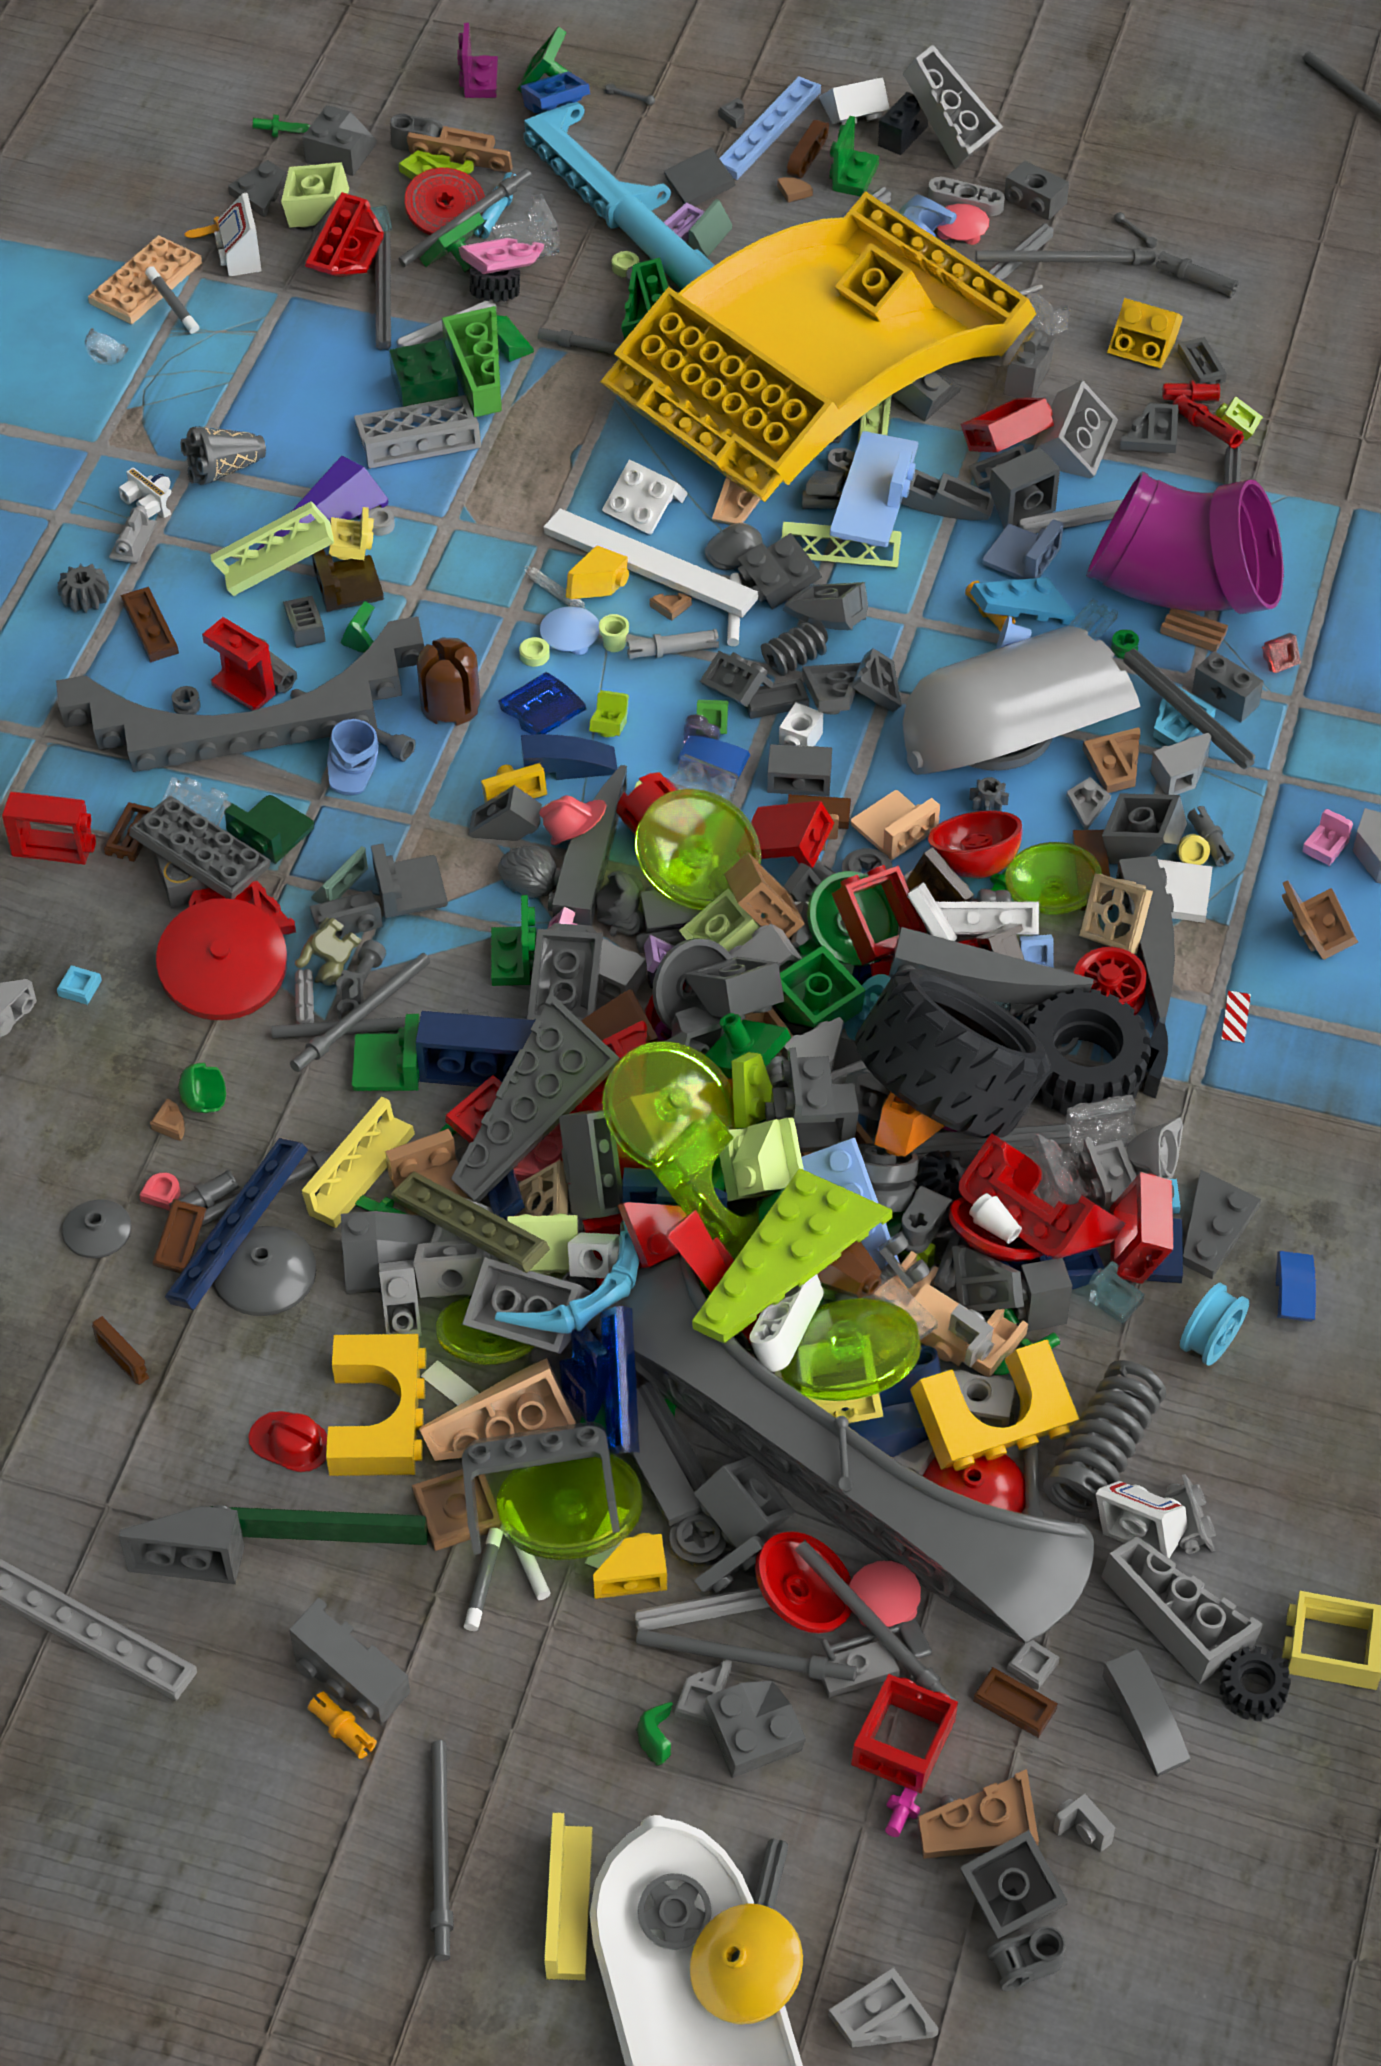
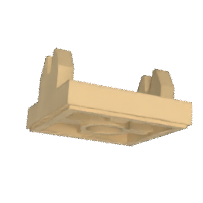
M1095 874L1079 936L1137 954L1153 891L1146 889V885L1136 884L1134 881ZM1114 890L1112 901L1101 904L1102 898L1109 891ZM1125 892L1129 894L1134 902V915L1127 913L1122 904ZM1113 904L1119 908L1120 912L1118 920L1114 923L1110 922L1107 916L1108 909ZM1098 914L1101 915L1105 923L1104 932L1100 927ZM1123 922L1131 925L1130 930L1124 936L1114 935L1116 926L1121 925Z
M559 1160L518 1183L525 1208L515 1216L523 1214L542 1216V1212L551 1201H553V1210L549 1216L555 1214L568 1215V1183L565 1181L562 1161ZM540 1195L541 1201L539 1205L532 1210L534 1200Z

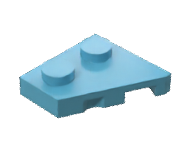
M1179 687L1213 718L1215 717L1216 709ZM1162 697L1153 737L1167 746L1194 737L1200 730Z

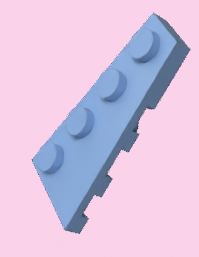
M855 1138L801 1157L805 1171L878 1203ZM879 1223L869 1231V1236L861 1241L880 1270L888 1264L879 1252V1246L883 1243L885 1244L891 1238L886 1223L883 1225Z

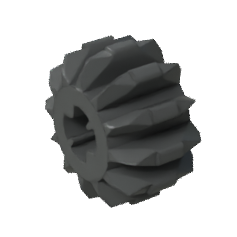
M80 563L78 568L68 567L67 573L60 574L57 589L65 607H71L74 612L83 609L87 613L88 609L94 608L98 610L99 604L106 603L107 595L109 594V583L102 569H96L93 564L83 567Z

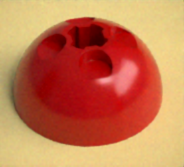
M1002 811L966 813L938 824L929 833L928 841L930 848L933 847L958 876L977 879L986 878L1006 868L1015 858L1023 836L1022 822L1017 816Z

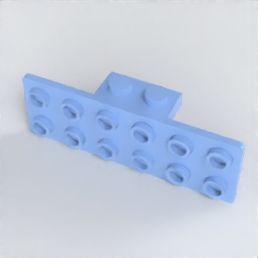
M867 431L862 432L830 528V536L838 537L842 540L867 543L872 546H888L902 498L908 497L910 484L913 481L916 463L913 462L919 444L917 441Z

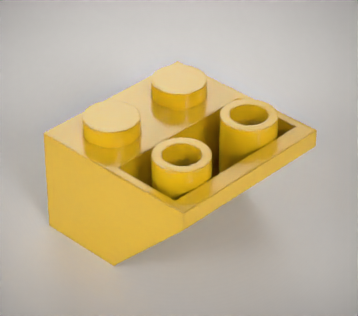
M1124 298L1107 353L1161 369L1175 344L1183 316L1172 311Z

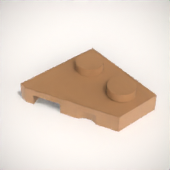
M1139 727L1083 742V751L1103 789L1108 793L1135 787L1141 731Z

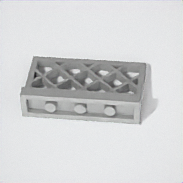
M466 395L354 416L369 469L481 448L479 423L477 417L473 416ZM461 407L457 412L449 410L451 408ZM432 413V415L429 417L424 416L422 414ZM440 417L449 418V420H447L446 422L438 419ZM404 418L402 422L395 421L394 419ZM413 422L421 423L419 427L412 426L411 424ZM371 423H375V424H376L374 427H370V426H366V425H365V424H371ZM385 427L393 429L390 433L383 431Z

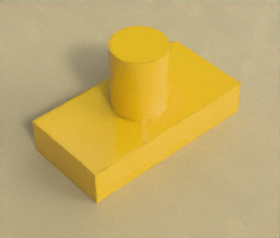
M540 763L514 770L511 765H502L498 768L496 776L481 780L485 803L513 785L534 799L548 795L544 769Z

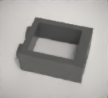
M854 1083L832 1085L836 1111L835 1122L795 1123L800 1152L819 1151L855 1138L859 1110ZM789 1087L772 1088L771 1102H765L766 1121L763 1122L793 1118L792 1110H786L785 1089H789Z

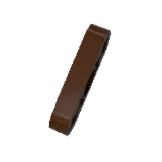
M816 119L813 120L789 158L787 165L788 175L803 178L827 140L829 123Z

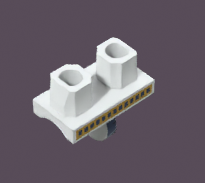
M134 467L128 470V481L119 487L121 500L126 504H131L139 499L136 505L143 506L147 510L148 518L156 513L163 518L169 516L171 512L166 507V500L171 494L169 489L170 479L164 474L145 477Z

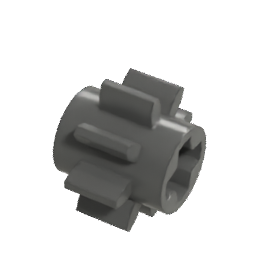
M993 777L982 780L978 779L976 788H970L969 800L973 801L972 809L978 811H1001L1002 805H1008L1009 793L1005 792L1006 784L1000 783L999 780Z

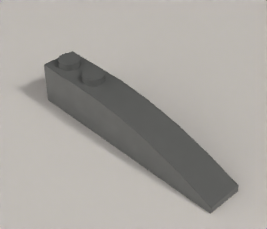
M625 765L619 766L593 799L605 801L606 810L604 815L589 831L571 839L562 868L557 867L554 886L557 888L555 892H550L548 899V911L553 912V917L566 907L575 912L572 923L589 926L593 924L598 893L603 885L620 818L616 813L617 803L622 794L626 793L628 786L627 766Z
M1157 855L1121 859L1118 862L1116 879L1134 881L1136 884L1146 885V889L1153 891L1138 951L1135 955L1142 961L1146 970V999L1154 1030L1158 1022L1165 1024L1175 964L1174 929L1171 912L1174 910L1172 894L1166 892V871L1164 867L1160 868ZM1125 892L1122 904L1127 913L1134 915V902L1129 894Z
M903 927L900 930L888 975L892 977L893 974L900 970L924 969L958 981L994 1002L1039 1005L1046 999L1052 1001L1053 995L1064 991L1066 995L1071 994L1073 989H1082L1083 992H1090L1094 980Z

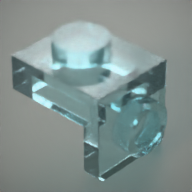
M1111 1261L1105 1269L1099 1268L1090 1279L1091 1292L1089 1301L1123 1324L1144 1302L1145 1294L1117 1275L1118 1264Z

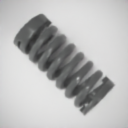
M1117 1360L1110 1363L1104 1374V1379L1099 1382L1096 1388V1394L1089 1400L1088 1408L1083 1411L1079 1418L1080 1422L1075 1425L1071 1433V1438L1067 1439L1063 1452L1058 1455L1055 1467L1049 1471L1043 1482V1490L1046 1496L1060 1509L1079 1518L1095 1519L1100 1516L1096 1499L1098 1489L1120 1480L1119 1473L1125 1471L1128 1465L1127 1459L1135 1453V1444L1141 1442L1144 1436L1143 1429L1149 1427L1152 1422L1151 1415L1158 1411L1160 1403L1166 1396V1388L1157 1375L1144 1366L1132 1361ZM1127 1374L1143 1378L1152 1386V1390L1141 1382L1127 1378ZM1114 1404L1121 1405L1134 1412L1138 1418L1132 1417L1125 1411L1118 1409ZM1106 1418L1114 1420L1126 1427L1130 1432L1123 1431L1111 1424ZM1098 1433L1107 1435L1109 1438L1120 1443L1121 1446H1116L1103 1439ZM1090 1448H1094L1101 1451L1102 1453L1111 1457L1113 1461L1106 1460L1102 1456L1093 1452ZM1083 1463L1099 1469L1105 1476L1091 1471ZM1062 1483L1069 1491L1086 1501L1083 1504L1074 1501L1063 1491L1060 1484ZM1087 1483H1089V1484H1091L1093 1487H1095V1488L1097 1489V1491H1095V1490H1094L1090 1485H1088Z

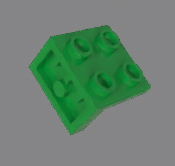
M849 115L846 124H841L838 140L833 141L831 145L830 157L833 158V163L830 168L829 178L833 179L832 191L861 197L867 191L877 170L879 155L854 150L855 116Z
M521 895L520 927H491L492 986L531 985V972H533L537 936L536 927H530L535 926V907H528V895Z
M406 1014L405 1027H399V1034H357L355 1036L352 1089L354 1091H419V1070L415 1043L420 1022L419 1014Z

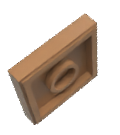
M463 1469L412 1485L413 1494L421 1515L426 1516L428 1534L435 1551L471 1540L467 1521ZM485 1474L475 1476L479 1534L483 1536L488 1534L490 1528L501 1530L504 1529V1525Z

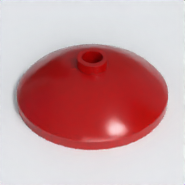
M964 1197L953 1202L949 1211L950 1222L956 1233L974 1250L1000 1261H1029L1043 1255V1253L1018 1236L1011 1243H1007L1005 1240L973 1222L974 1218L969 1214L973 1204Z
M1006 1454L992 1460H987L986 1456L975 1458V1464L955 1471L953 1466L941 1470L935 1456L922 1475L940 1487L983 1504L1021 1514L1025 1507L1024 1476L1017 1464ZM977 1477L980 1480L974 1482L970 1481L968 1478Z
M793 1531L774 1535L758 1552L755 1565L759 1588L770 1608L785 1622L806 1632L826 1633L837 1629L848 1619L852 1611L803 1560L795 1549L806 1540L849 1586L852 1580L843 1562L826 1544L810 1535Z

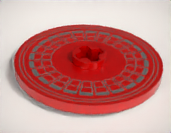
M434 168L420 173L410 182L405 192L404 205L410 221L419 230L431 235L484 198L485 194L478 182L468 174L452 168ZM446 200L447 204L449 205L446 206L441 201Z

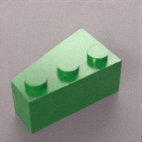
M660 257L633 264L628 289L629 298L625 305L626 314L621 326L624 340L668 288Z

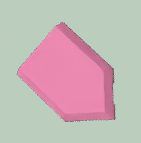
M504 238L459 247V253L461 258L483 274L532 265L543 251L544 244L533 242L532 245L518 243L517 239Z

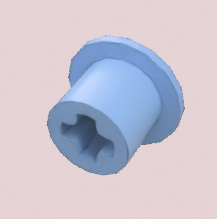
M1008 616L1001 629L996 649L1030 638L1031 629L1012 624V617Z

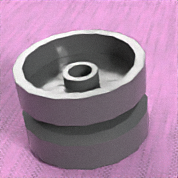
M874 1143L858 1144L878 1203L892 1209V1212L907 1210L916 1193V1186L910 1180L917 1176V1154L912 1151L907 1156H895L887 1153L884 1148L874 1145Z

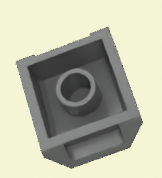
M865 582L809 585L788 600L784 605L783 611L804 622L815 617L827 629L852 630L853 626L858 622L866 620L868 599Z

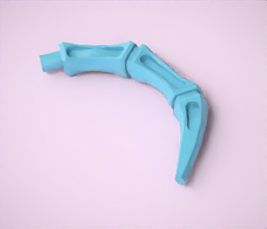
M623 1222L625 1230L621 1231L619 1236L617 1261L601 1286L592 1294L582 1299L572 1300L568 1306L559 1305L551 1311L539 1313L497 1312L495 1321L569 1334L574 1329L581 1331L598 1313L620 1299L628 1297L631 1289L635 1286L639 1258L625 1223Z

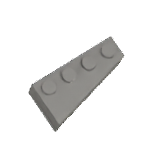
M934 45L916 57L902 73L955 169L990 142L1003 128Z

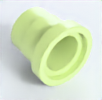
M617 614L603 617L599 622V633L602 636L604 648L609 652L623 650L626 646V635L629 632L628 620Z

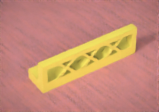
M382 1096L301 1190L309 1216L337 1228L341 1223V1214L349 1213L357 1200L368 1191L387 1168L385 1151L407 1144L415 1133L412 1125L393 1116L390 1100Z
M564 1813L552 1814L545 1943L546 1979L586 1980L593 1832L592 1827L565 1826Z

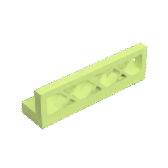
M311 501L210 556L214 565L225 575L227 590L235 596L333 544L334 539L330 521ZM309 514L315 518L310 523H299L301 518ZM279 530H290L289 534L284 537L274 536V533ZM255 543L265 544L259 550H249V546ZM230 556L240 557L239 561L229 566L223 560Z
M783 522L782 538L789 533L795 537H802L808 544L803 550L806 552L812 548L816 553L807 554L812 561L898 568L901 531H892L889 544L894 545L893 559L890 561L880 560L872 551L877 546L869 547L866 543H862L867 549L858 558L850 557L843 547L853 540H843L845 542L840 545L836 540L842 539L829 535L830 525ZM807 538H816V539L813 540L812 542H810ZM821 539H831L837 548L829 555H821L813 545ZM841 550L846 557L834 555ZM870 553L875 559H866L864 557Z

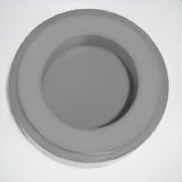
M374 508L369 511L368 518L374 519L373 535L382 536L393 531L395 520L392 511L386 508Z

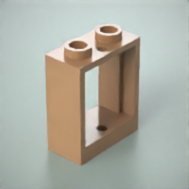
M746 853L724 873L737 903L761 927L773 924L782 929L789 939L805 924L790 893L749 853Z

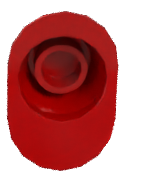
M276 1411L269 1412L260 1417L252 1425L249 1432V1445L255 1454L265 1460L296 1472H308L320 1467L326 1461L328 1435L322 1427L307 1415Z

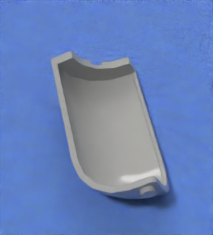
M1061 627L939 668L922 678L908 697L903 717L907 761L912 771L917 775L968 766L1029 747L1141 706L1126 670H1119L1113 661L1115 654L1102 640L1095 641L1088 636V631L1078 627Z

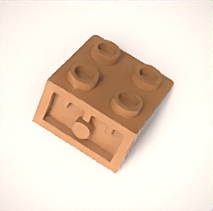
M449 1129L385 1151L388 1175L395 1189L414 1171L448 1190L472 1200L451 1179L458 1166L455 1155L454 1138ZM404 1207L407 1214L418 1215Z

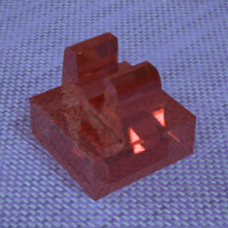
M1292 633L1267 641L1262 646L1263 658L1268 662L1269 671L1273 673H1278L1301 664L1297 637Z

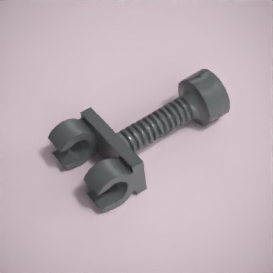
M374 940L365 941L358 952L360 964L356 971L343 970L341 977L337 979L336 990L338 996L342 990V1001L337 1005L339 1020L343 1012L352 1011L364 1001L363 984L371 969L379 967L386 956V949L381 943Z
M902 1232L895 1234L885 1244L883 1243L879 1246V1252L888 1262L887 1266L881 1268L880 1286L893 1278V1275H898L905 1286L910 1289L915 1283L921 1281L930 1273L929 1267L922 1259L905 1271L894 1257L909 1245ZM838 1292L834 1294L842 1309L850 1317L862 1309V1298L858 1299Z

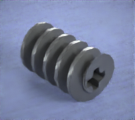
M813 617L807 622L800 623L798 627L791 628L788 632L780 634L778 638H772L768 643H763L760 647L761 653L766 663L780 676H785L788 672L787 668L790 671H794L797 669V663L804 666L807 663V658L815 660L817 653L824 655L827 651L826 642L828 641V635L823 623Z

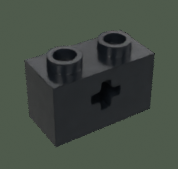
M906 92L879 120V147L902 155L928 127L929 120L914 94Z

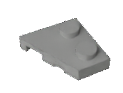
M894 1967L829 2009L830 2019L851 2048L927 2039L938 2035L939 2028Z

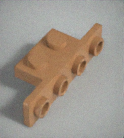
M443 126L439 138L411 132L407 135L409 151L412 154L419 150L433 155L450 156V161L463 164L465 160H471L474 166L489 168L494 171L511 172L513 168L510 152L494 148L496 142L493 135Z

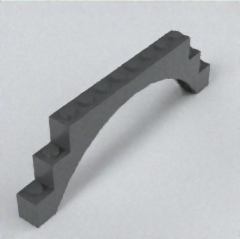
M419 617L389 621L368 650L345 671L315 690L281 704L249 712L213 716L176 714L144 707L119 697L90 679L87 675L56 680L60 713L65 728L92 723L99 750L127 745L133 772L327 738L331 736L333 728L339 722L347 719H359L367 722L373 728H377L372 701L402 696L398 668L417 665L418 655L424 648Z

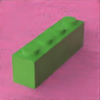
M496 306L443 317V339L474 417L502 411Z

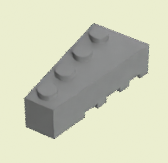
M1136 1536L1109 1553L1101 1578L1199 1684L1223 1669L1227 1659L1230 1660L1231 1655L1235 1651H1238L1241 1655L1242 1648L1248 1646L1250 1650L1254 1648L1263 1626L1261 1622L1253 1617L1249 1620L1235 1610V1604L1225 1597L1220 1600L1204 1588L1205 1583L1195 1576L1188 1577L1177 1570L1175 1562Z

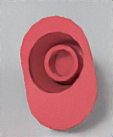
M565 795L542 807L539 814L543 818L545 829L552 836L551 845L555 846L563 841L578 837L593 828L604 815L606 803L601 799L583 803L572 796Z

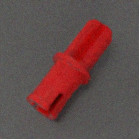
M1191 380L1189 383H1165L1162 388V397L1164 400H1175L1178 396L1185 395L1193 402H1218L1220 398V384L1195 383L1194 380Z

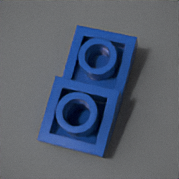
M689 735L677 760L682 767L706 768L712 777L739 779L750 757V753L741 747L727 742Z
M1278 1251L1276 1286H1279L1277 1318L1312 1322L1315 1320L1316 1279L1313 1255Z

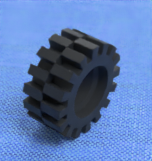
M472 267L470 269V293L478 299L484 298V301L494 299V302H499V299L502 301H508V298L511 300L515 299L520 293V270L515 268L483 274Z
M1249 1646L1242 1648L1241 1655L1238 1651H1235L1231 1655V1659H1227L1220 1680V1695L1224 1694L1223 1702L1225 1706L1232 1704L1230 1711L1235 1715L1239 1710L1243 1711L1242 1718L1246 1720L1249 1719L1250 1714H1254L1255 1721H1261L1263 1714L1269 1719L1274 1716L1275 1710L1278 1713L1281 1711L1283 1704L1286 1702L1291 1684V1678H1288L1290 1673L1288 1666L1282 1668L1284 1660L1280 1656L1273 1660L1274 1652L1269 1649L1266 1655L1261 1654L1262 1647L1255 1646L1254 1653H1250ZM1249 1673L1261 1675L1267 1679L1269 1689L1262 1694L1251 1693L1243 1688L1241 1678Z

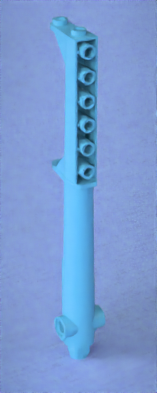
M568 102L564 106L524 120L525 132L523 137L526 145L538 153L541 160L546 161L553 168L554 172L567 182L571 189L578 192L584 202L589 203L596 210L597 214L606 220V224L610 228L620 227L651 259L660 257L664 273L681 290L715 266L698 249L693 250L652 212V210L665 204L670 198L671 191L665 184L651 187L620 182L567 134L569 126L580 121L584 115V107L579 102ZM663 191L662 196L657 198L658 194Z

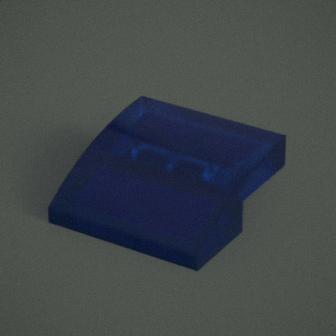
M548 672L541 674L498 700L501 711L518 719L521 730L531 735L547 734L587 709L586 704L573 690Z
M585 1325L581 1331L572 1330L573 1358L560 1361V1374L564 1395L585 1421L589 1423L595 1420L605 1397L609 1379L610 1353Z

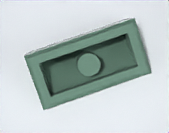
M716 199L689 229V246L693 250L698 249L706 257L713 252L732 229V223L720 200Z
M361 846L311 898L319 904L339 899L368 869L365 847Z

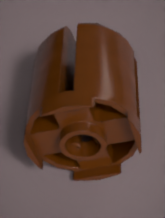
M442 637L433 640L432 645L427 644L420 651L416 660L421 711L428 720L435 724H438L437 720L443 722L456 721V726L461 725L477 715L478 706L481 702L477 655L466 642L458 638Z

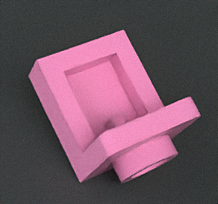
M1325 809L1319 826L1304 843L1302 852L1330 866L1349 843L1353 825L1352 821L1329 809Z

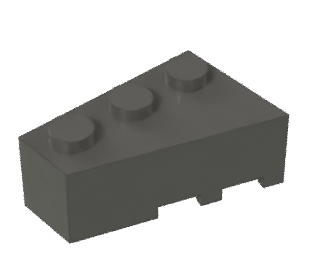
M318 1597L289 1629L296 1660L295 1666L305 1677L309 1679L315 1677L322 1682L324 1688L334 1698L340 1700L343 1697L350 1702L359 1716L365 1720L372 1718L382 1725L410 1694L408 1675L373 1644L367 1648L352 1637L350 1633L354 1628L346 1621L341 1626L325 1613L327 1604Z

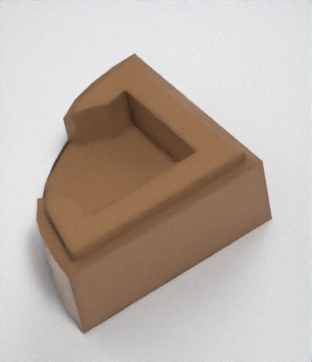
M796 178L777 179V187L788 203L813 196V188L803 180Z
M662 593L650 598V607L671 621L692 605V597L683 593H678V596H663Z
M166 1099L150 1122L151 1129L181 1141L185 1132L183 1115L176 1103Z

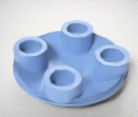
M562 607L553 610L544 617L540 624V635L549 644V649L554 648L560 651L572 652L575 655H583L587 653L589 646L599 636V621L594 614L586 609Z

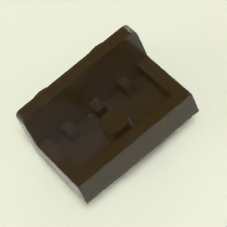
M933 847L924 852L915 868L903 876L909 891L924 882L935 902H970L974 896L968 885L958 877L947 861Z

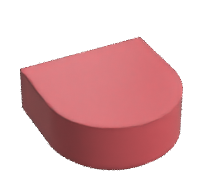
M157 1173L151 1176L139 1194L141 1202L170 1211L169 1203L173 1202V1199L178 1200L180 1197V1186L177 1178L170 1173Z

